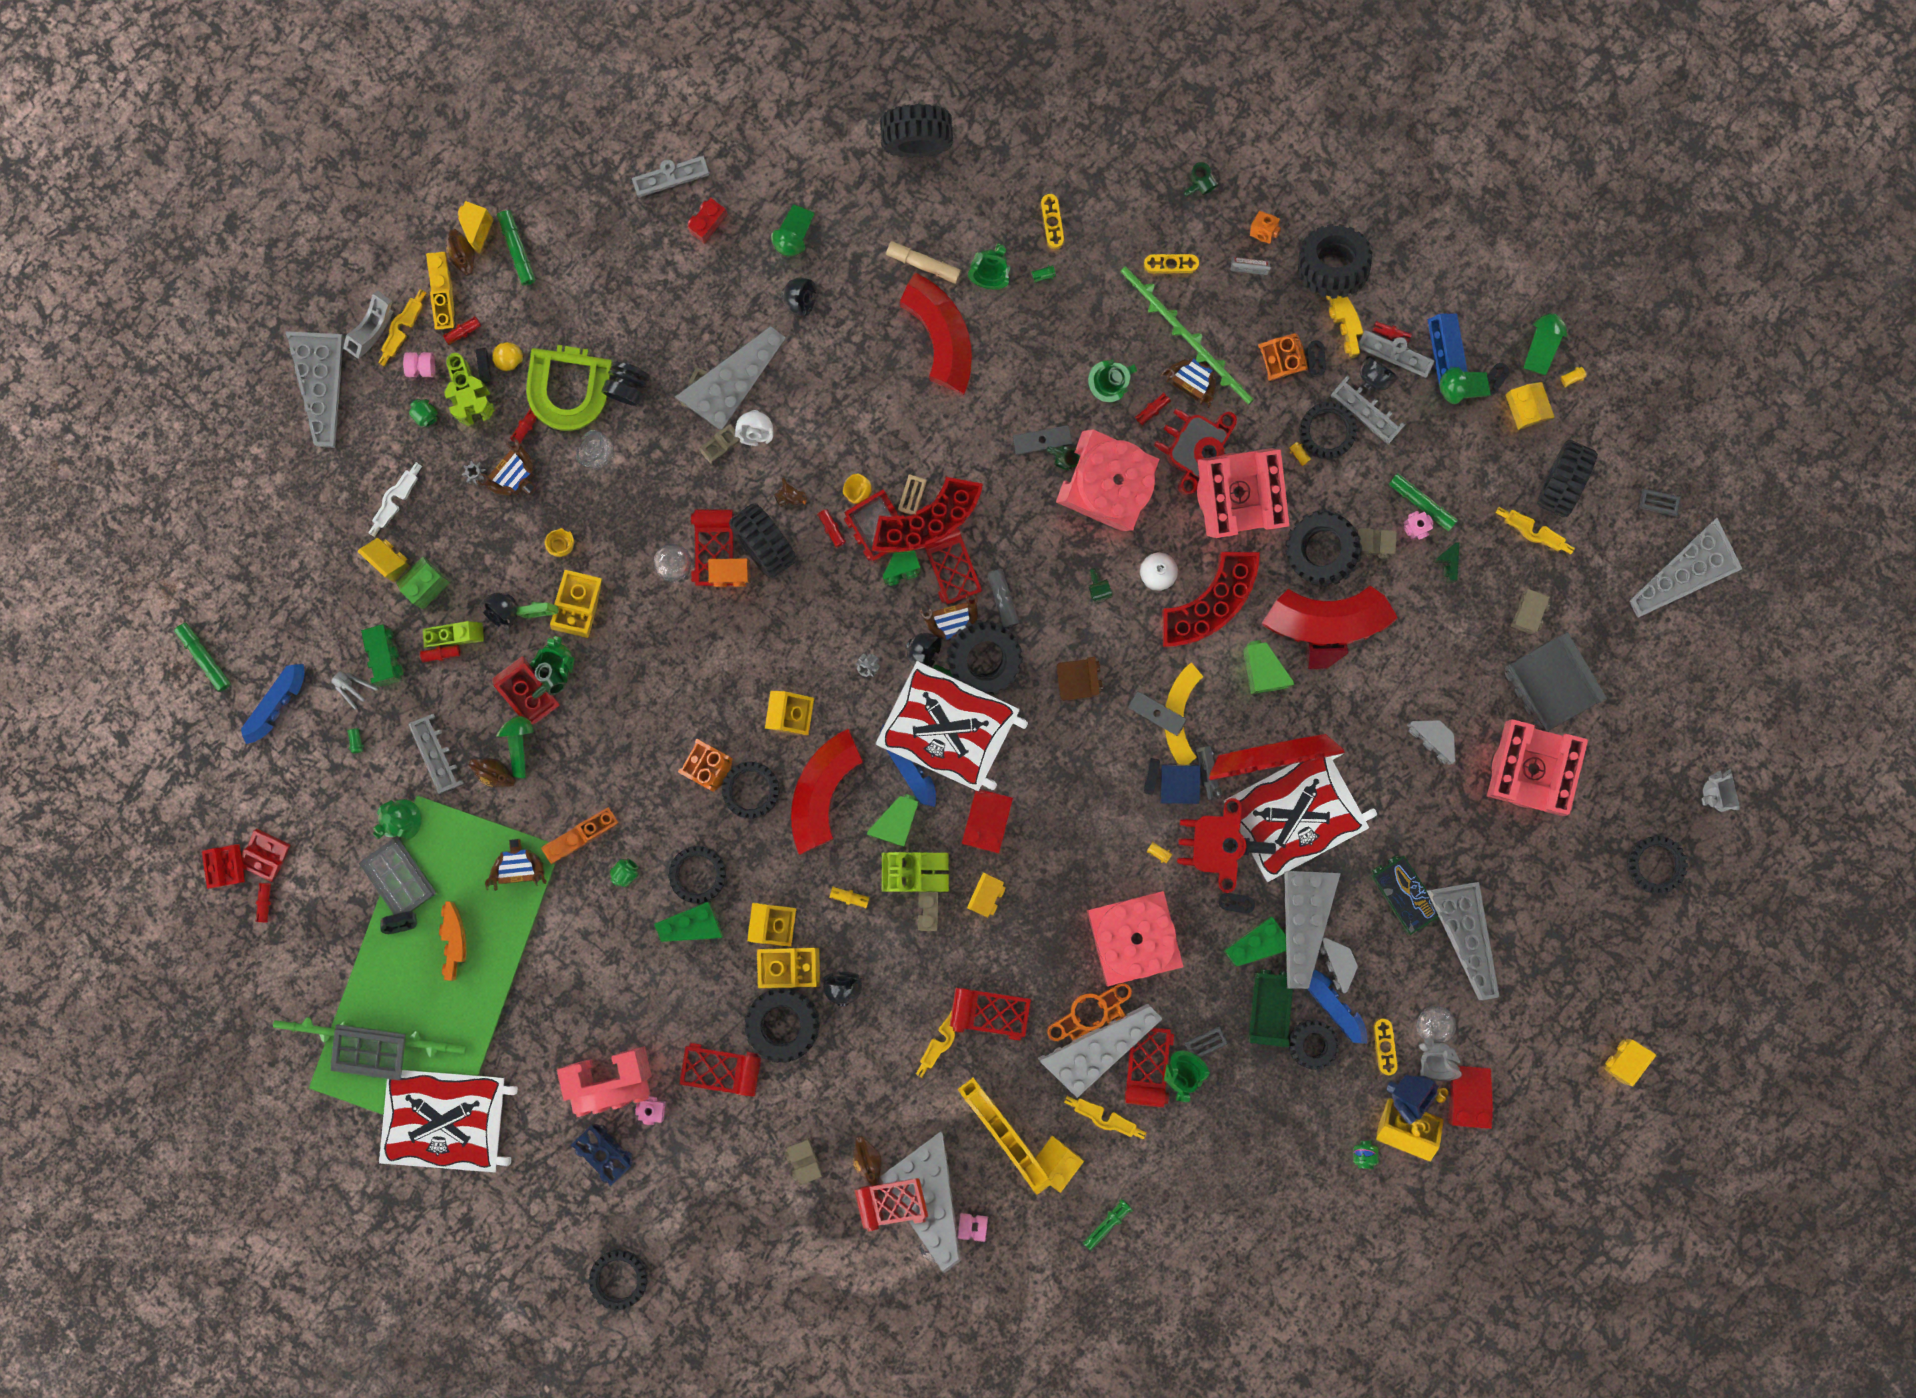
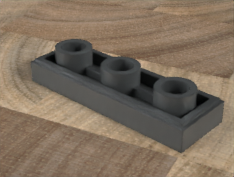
M1069 425L1012 436L1016 455L1047 450L1048 446L1058 448L1060 446L1072 445ZM1044 438L1046 442L1040 443L1039 439Z
M1139 691L1136 692L1128 706L1131 710L1176 736H1179L1188 720ZM1158 710L1161 712L1159 717L1156 716Z

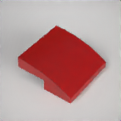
M255 829L248 846L241 855L243 869L273 882L291 845L259 829Z
M240 844L202 851L207 889L245 882Z

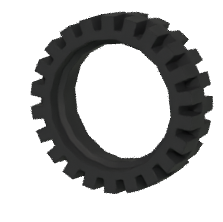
M1322 402L1313 406L1304 415L1299 432L1300 440H1302L1303 447H1306L1308 453H1312V456L1319 457V459L1331 460L1345 454L1352 447L1357 436V425L1352 412H1349L1347 407H1342L1340 403ZM1333 413L1344 421L1346 437L1340 446L1326 449L1318 446L1312 440L1310 425L1317 415Z
M740 763L734 766L723 780L722 796L724 802L734 814L742 818L755 819L766 815L775 807L779 798L780 788L775 774L761 763ZM748 771L762 774L769 784L767 801L755 809H745L739 806L732 795V786L735 779L740 774Z
M1651 836L1638 841L1632 847L1633 849L1628 854L1629 858H1627V871L1630 873L1628 874L1629 877L1633 879L1632 882L1638 888L1649 893H1666L1677 888L1683 882V877L1687 874L1686 868L1688 863H1686V855L1683 854L1684 850L1679 847L1677 842L1663 836ZM1651 846L1664 847L1674 857L1675 871L1671 878L1664 883H1651L1640 872V856Z
M693 846L682 850L675 856L669 867L668 879L670 886L678 897L690 903H704L714 899L722 891L727 876L726 867L721 857L713 850L703 846ZM693 856L706 857L713 863L716 870L715 883L709 890L700 894L690 893L683 888L679 880L681 865L685 860Z
M613 1250L605 1253L594 1263L589 1273L588 1284L590 1285L589 1290L592 1292V1297L597 1300L599 1305L602 1304L606 1309L624 1310L633 1306L641 1299L648 1284L645 1264L643 1265L642 1260L636 1254L630 1253L627 1250ZM612 1261L628 1263L637 1274L636 1288L626 1298H611L603 1292L600 1286L599 1277L601 1270Z

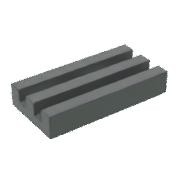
M1642 489L1639 509L1677 516L1681 497ZM1646 495L1673 500L1675 504L1646 498ZM1645 502L1674 508V510L1646 505Z
M1220 1026L1184 1044L1188 1052L1194 1054V1051L1219 1039L1222 1040L1221 1043L1196 1054L1198 1057H1202L1228 1043ZM1216 1032L1219 1033L1218 1036H1215L1193 1048H1191L1190 1046L1191 1044H1194Z

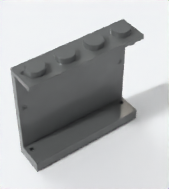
M1568 632L1504 667L1506 670L1505 676L1516 687L1514 691L1519 698L1523 699L1526 712L1533 716L1536 729L1549 732V730L1607 699Z

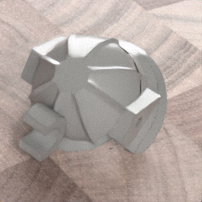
M1731 768L1723 774L1720 770L1709 776V780L1703 788V805L1709 804L1720 812L1730 809L1740 810Z
M1431 1037L1425 1039V1042L1419 1045L1420 1049L1424 1051L1421 1058V1076H1427L1434 1081H1450L1461 1077L1462 1073L1457 1066L1460 1060L1453 1048L1445 1043H1434Z

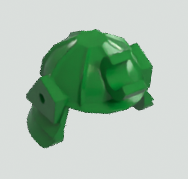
M997 243L995 250L989 249L975 254L970 265L971 269L968 271V278L971 282L979 287L991 290L1002 289L1008 285V275L1011 267L1007 265V259L1004 256L1007 250L1004 248V245Z
M1113 359L1101 361L1094 365L1089 373V388L1093 395L1101 401L1115 402L1120 400L1128 392L1127 386L1130 383V375L1137 372L1135 364L1126 367L1121 363H1115Z
M553 636V638L547 639L548 645L538 650L530 666L535 671L539 664L548 663L560 670L561 678L564 683H567L568 672H573L574 657H571L570 650L561 644L562 638Z
M399 799L394 802L390 800L381 805L377 811L379 824L373 827L375 830L373 835L377 840L383 835L386 837L413 838L421 825V814L418 807L407 799Z
M1177 1051L1171 1056L1170 1064L1166 1065L1164 1080L1173 1091L1178 1092L1176 1101L1190 1103L1189 1093L1195 1092L1202 1085L1203 1081L1207 1079L1210 1072L1205 1062L1197 1055L1188 1051Z

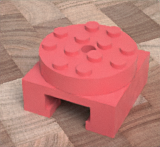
M1094 429L1082 431L1076 451L1074 452L1081 455L1071 482L1063 481L1056 503L1120 531L1134 530L1140 511L1146 506L1153 494L1155 471L1160 459L1145 453L1133 443L1116 440ZM1115 475L1117 476L1118 482L1120 483H1114L1113 478Z
M1268 448L1198 459L1200 479L1197 487V497L1200 508L1204 513L1207 536L1220 538L1238 535L1239 531L1258 528L1269 530L1289 526L1281 449ZM1236 487L1239 488L1237 496L1232 493Z
M1513 719L1506 721L1500 745L1493 757L1492 777L1487 796L1524 808H1533L1559 816L1570 815L1588 739L1566 733L1563 736L1535 729V725ZM1530 764L1536 768V772L1533 775L1526 768Z
M1164 891L1087 910L1106 986L1145 978L1183 967L1176 940V932L1170 917ZM1134 933H1139L1142 937L1138 945L1133 944L1131 941Z
M645 1046L611 1056L613 1064L617 1063L619 1077L593 1082L590 1069L594 1067L592 1059L569 1064L557 1069L563 1100H570L573 1114H576L577 1117L588 1115L591 1111L593 1114L608 1110L610 1107L612 1109L624 1107L632 1102V1100H634V1103L649 1099L648 1096L651 1094L647 1079L652 1077Z

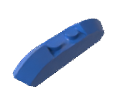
M304 664L288 665L284 668L241 728L242 737L246 744L263 738L272 730L271 721H275L280 715L279 710L291 700L290 695L292 693L297 695L302 686Z
M887 750L919 803L935 807L936 791L930 775L922 778L921 776L924 773L919 765L914 766L911 760Z
M1314 969L1307 990L1351 1042L1368 1044L1367 1030L1359 1013L1357 1012L1351 1016L1352 1010L1346 1003L1341 1004L1337 999L1340 997L1333 988H1328L1332 981L1326 975Z

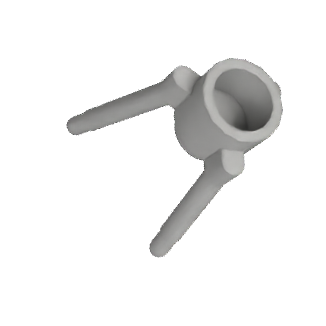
M339 671L333 677L332 684L336 686L335 689L343 695L354 709H357V706L347 695L346 690L350 691L361 701H365V699L350 687L352 685L351 680L378 690V687L353 676L349 672L345 674Z

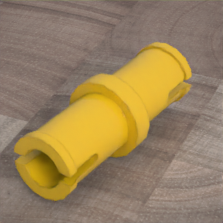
M832 886L829 898L846 902L847 905L854 904L867 908L869 896L867 897L853 893V890L846 891Z

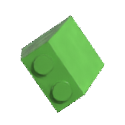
M422 556L396 584L399 591L414 605L424 610L450 582Z
M1261 640L1251 641L1243 649L1251 695L1287 689L1294 685L1293 680L1267 642L1261 643Z
M905 794L904 797L899 796L868 830L867 835L905 847L919 806V802L916 801L917 798Z

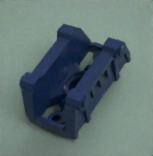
M592 1124L571 1146L576 1149L575 1152L578 1156H583L600 1174V1179L605 1183L608 1182L611 1187L632 1166L631 1158L633 1156L631 1152L624 1151L607 1133L606 1126ZM589 1130L598 1138V1145L590 1142V1136L587 1133ZM582 1144H587L589 1149L587 1150ZM598 1150H603L606 1153L604 1161L597 1160L596 1152ZM611 1159H618L626 1168L624 1170L619 1167L615 1168L613 1166L614 1162ZM610 1168L612 1175L606 1169Z

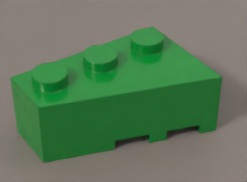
M385 624L361 630L365 652L368 653L369 662H367L368 668H372L374 676L370 678L371 684L383 687L403 681L401 677L404 675L401 664L398 665L396 658L399 657L396 646H393L391 640L394 639L392 629L388 628Z
M706 902L654 924L661 942L725 938L711 902Z
M1269 916L1223 951L1232 964L1237 967L1285 952L1286 935L1274 918Z

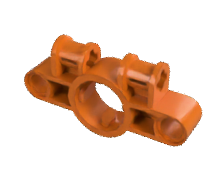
M1119 983L1100 995L1093 993L1079 995L1073 1001L1070 1013L1048 1027L1047 1034L1049 1038L1053 1041H1060L1069 1035L1073 1041L1090 1031L1102 1027L1105 1022L1109 1025V1022H1112L1113 1019L1118 1021L1126 1017L1119 1004L1130 998L1131 988L1125 983ZM1121 986H1125L1128 990L1125 997H1119L1117 994V990ZM1087 997L1097 999L1099 1007L1103 1008L1101 1020L1093 1022V1026L1080 1024V1018L1078 1015H1075L1077 1004L1086 1001ZM1053 1027H1059L1061 1029V1035L1059 1037H1053L1051 1035V1029Z

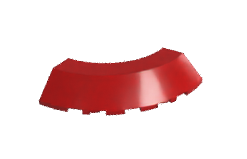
M914 273L900 299V307L921 321L930 336L934 358L929 380L964 395L969 383L972 364L971 342L964 319L954 302L942 289L929 279Z
M946 477L936 499L930 505L928 504L916 511L915 514L906 517L904 515L879 516L872 551H912L932 545L956 531L971 515L981 496L984 483Z
M1221 552L1215 577L1209 588L1202 595L1185 605L1164 608L1162 610L1163 647H1174L1199 641L1212 635L1232 620L1240 611L1253 589L1259 567L1260 552Z
M1371 585L1359 594L1336 601L1310 599L1288 588L1276 600L1262 625L1281 636L1286 635L1294 638L1297 642L1301 640L1319 646L1337 643L1339 645H1346L1362 638L1364 640L1368 639L1371 635L1382 632L1394 623L1398 616L1386 596Z
M849 729L840 732L822 745L810 758L798 779L791 806V825L799 855L834 840L829 815L833 795L843 778L852 770L864 764Z
M1327 734L1253 747L1218 755L1209 775V780L1344 754L1345 751Z

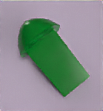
M793 204L780 229L774 230L771 234L772 244L776 251L783 256H796L803 253L806 249L804 238L815 212Z
M1556 313L1543 315L1532 324L1537 328L1523 368L1543 375L1547 374L1562 337H1568L1567 327L1562 318Z
M1450 367L1440 379V391L1443 397L1451 404H1458L1463 398L1491 395L1487 372H1463L1459 367Z
M522 716L513 717L504 723L496 735L497 737L507 736L512 775L517 778H526L523 735L533 733L531 722Z

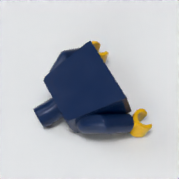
M1406 1075L1399 1084L1390 1081L1387 1086V1092L1393 1096L1395 1108L1405 1121L1413 1126L1412 1133L1417 1137L1421 1134L1417 1127L1423 1132L1425 1124L1417 1122L1416 1119H1421L1434 1099L1439 1103H1444L1449 1094L1446 1088L1439 1089L1436 1082L1427 1076Z

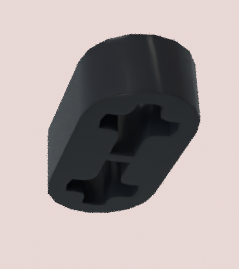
M1315 340L1307 347V365L1309 374L1312 377L1318 378L1326 371L1324 344ZM1314 345L1320 349L1317 357H1315V352L1311 351ZM1315 361H1318V367H1322L1319 373L1312 369L1316 364Z
M486 347L476 349L480 380L484 384L492 383L488 351Z
M1504 363L1496 364L1487 375L1488 383L1494 382L1493 390H1490V396H1493L1499 390L1509 375V368ZM1502 368L1504 375L1501 374L1498 378H1495L1497 370Z
M1150 758L1143 790L1144 794L1153 795L1160 765L1159 759Z
M1224 893L1218 899L1219 906L1227 911L1251 913L1255 908V902L1249 896ZM1226 896H1229V900L1235 901V905L1228 904V907H1225L1222 899H1226ZM1247 899L1248 903L1251 904V908L1249 907L1245 911L1243 906L1238 905V902H1245Z
M408 911L383 917L380 921V930L384 934H394L414 929L417 926V915Z

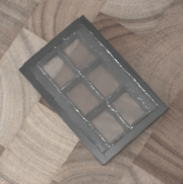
M398 836L359 863L393 914L411 912L436 894V891Z
M337 1024L334 1032L331 1071L401 1080L406 1034Z

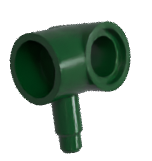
M1198 162L1193 166L1190 179L1194 185L1187 188L1183 193L1186 197L1197 191H1200L1202 195H1206L1218 186L1208 164ZM1202 171L1205 173V176L1198 177L1196 172Z
M1051 446L1047 447V452L1056 456L1055 466L1071 471L1072 467L1077 466L1081 455L1074 453L1076 451L1075 448L1060 446L1059 449Z
M1090 569V576L1093 584L1088 585L1090 597L1094 603H1103L1113 597L1107 579L1100 581L1096 569Z
M548 663L539 664L535 670V677L543 685L535 690L532 697L537 699L546 691L549 695L560 693L566 686L561 678L560 670Z

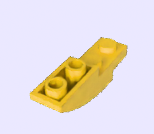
M426 253L435 330L455 328L452 281L448 268L447 253Z
M1326 296V299L1330 300L1331 307H1329L1330 318L1334 319V323L1342 322L1340 330L1346 339V342H1344L1345 353L1349 354V358H1356L1360 354L1357 338H1361L1363 335L1358 314L1348 297L1342 298L1337 296L1335 299L1331 298V296Z

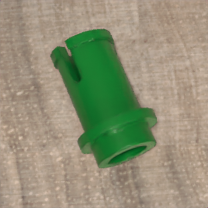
M1047 265L1048 267L1031 271L1034 283L1049 278L1052 280L1056 276L1054 266Z
M360 729L347 730L350 743L348 749L351 750L352 754L363 752L364 745L361 743Z

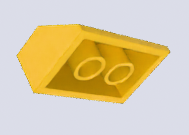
M1389 1098L1378 1125L1376 1140L1431 1161L1440 1147L1444 1119L1425 1112L1420 1120L1416 1119L1417 1122L1425 1124V1130L1422 1132L1417 1127L1421 1134L1418 1137L1414 1136L1412 1133L1413 1126L1405 1121L1395 1108L1393 1099Z

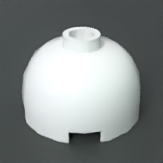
M752 410L743 414L737 420L735 437L741 438L740 442L746 445L758 446V442L764 441L768 444L773 438V424L768 416L757 410Z
M1160 552L1146 557L1140 567V576L1145 586L1156 591H1162L1172 586L1178 576V567L1175 560L1168 554Z

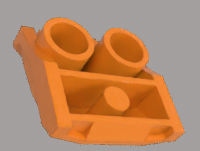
M1297 333L1258 345L1266 366L1268 381L1308 370L1303 345Z
M696 739L694 748L682 769H679L678 772L714 792L722 786L724 778L731 770L732 758Z

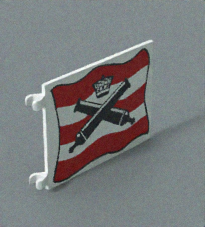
M916 661L875 744L976 791H979L981 785L995 790L997 784L994 780L986 778V775L1012 724L1025 729L1028 722L1017 716L1019 708Z
M1343 754L1291 764L1223 800L1224 803L1230 798L1240 801L1242 809L1239 831L1244 838H1250V841L1276 844L1274 855L1251 853L1267 882L1369 828L1366 821L1377 816L1375 809H1370L1363 814L1360 812L1333 762V759ZM1231 801L1227 804V809L1232 813L1236 812L1238 805L1236 802Z
M402 1070L401 1080L387 1079L379 1163L496 1172L497 1165H510L511 1157L498 1156L503 1094L515 1095L518 1093V1087L504 1086L505 1078Z

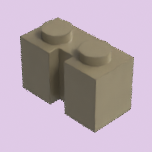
M1358 528L1356 530L1361 538V557L1368 558L1370 555H1378L1379 559H1389L1390 556L1392 557L1395 554L1397 531H1380Z
M1530 589L1525 590L1511 627L1532 635L1540 631L1544 623L1542 620L1543 614H1546L1550 607L1548 602L1550 597Z
M919 892L918 907H923V915H918V931H937L938 892Z
M810 1138L787 1146L785 1156L787 1162L792 1163L795 1169L791 1171L795 1182L799 1181V1184L802 1185L823 1176Z

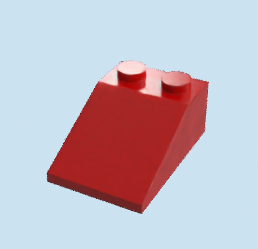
M524 656L492 678L493 686L519 716L529 719L532 726L560 705L553 695H549L547 691L537 699L532 697L535 690L543 684L536 679L535 671Z
M981 789L979 791L975 790L962 844L999 854L1013 798Z
M1458 1066L1462 1075L1458 1079L1451 1080L1448 1124L1452 1126L1492 1129L1491 1068Z

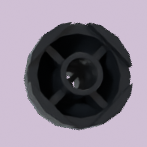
M806 278L790 280L781 292L785 308L790 313L798 316L809 315L815 304V300H812L813 293L816 294L815 283L813 280Z
M1367 355L1359 371L1360 377L1364 381L1362 385L1370 391L1373 388L1379 391L1390 388L1398 379V376L1384 364L1375 362L1376 359Z
M493 593L485 597L479 604V608L483 606L485 609L483 614L498 627L501 625L505 626L503 630H508L517 619L516 601L509 594Z
M920 633L913 639H910L907 642L906 649L907 658L911 665L914 667L916 661L932 667L935 663V660H932L935 652L939 654L941 649V638L931 633Z
M839 972L840 976L833 977V973L826 975L823 978V988L826 997L838 1006H848L849 1003L854 1002L859 997L862 990V978L859 979L858 974Z

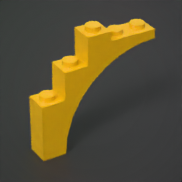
M971 1078L958 1088L965 1101L998 1141L1035 1194L1038 1195L1050 1186L1052 1181L1040 1166L1038 1160L978 1082Z

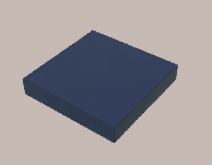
M1161 764L1160 802L1199 804L1200 765Z

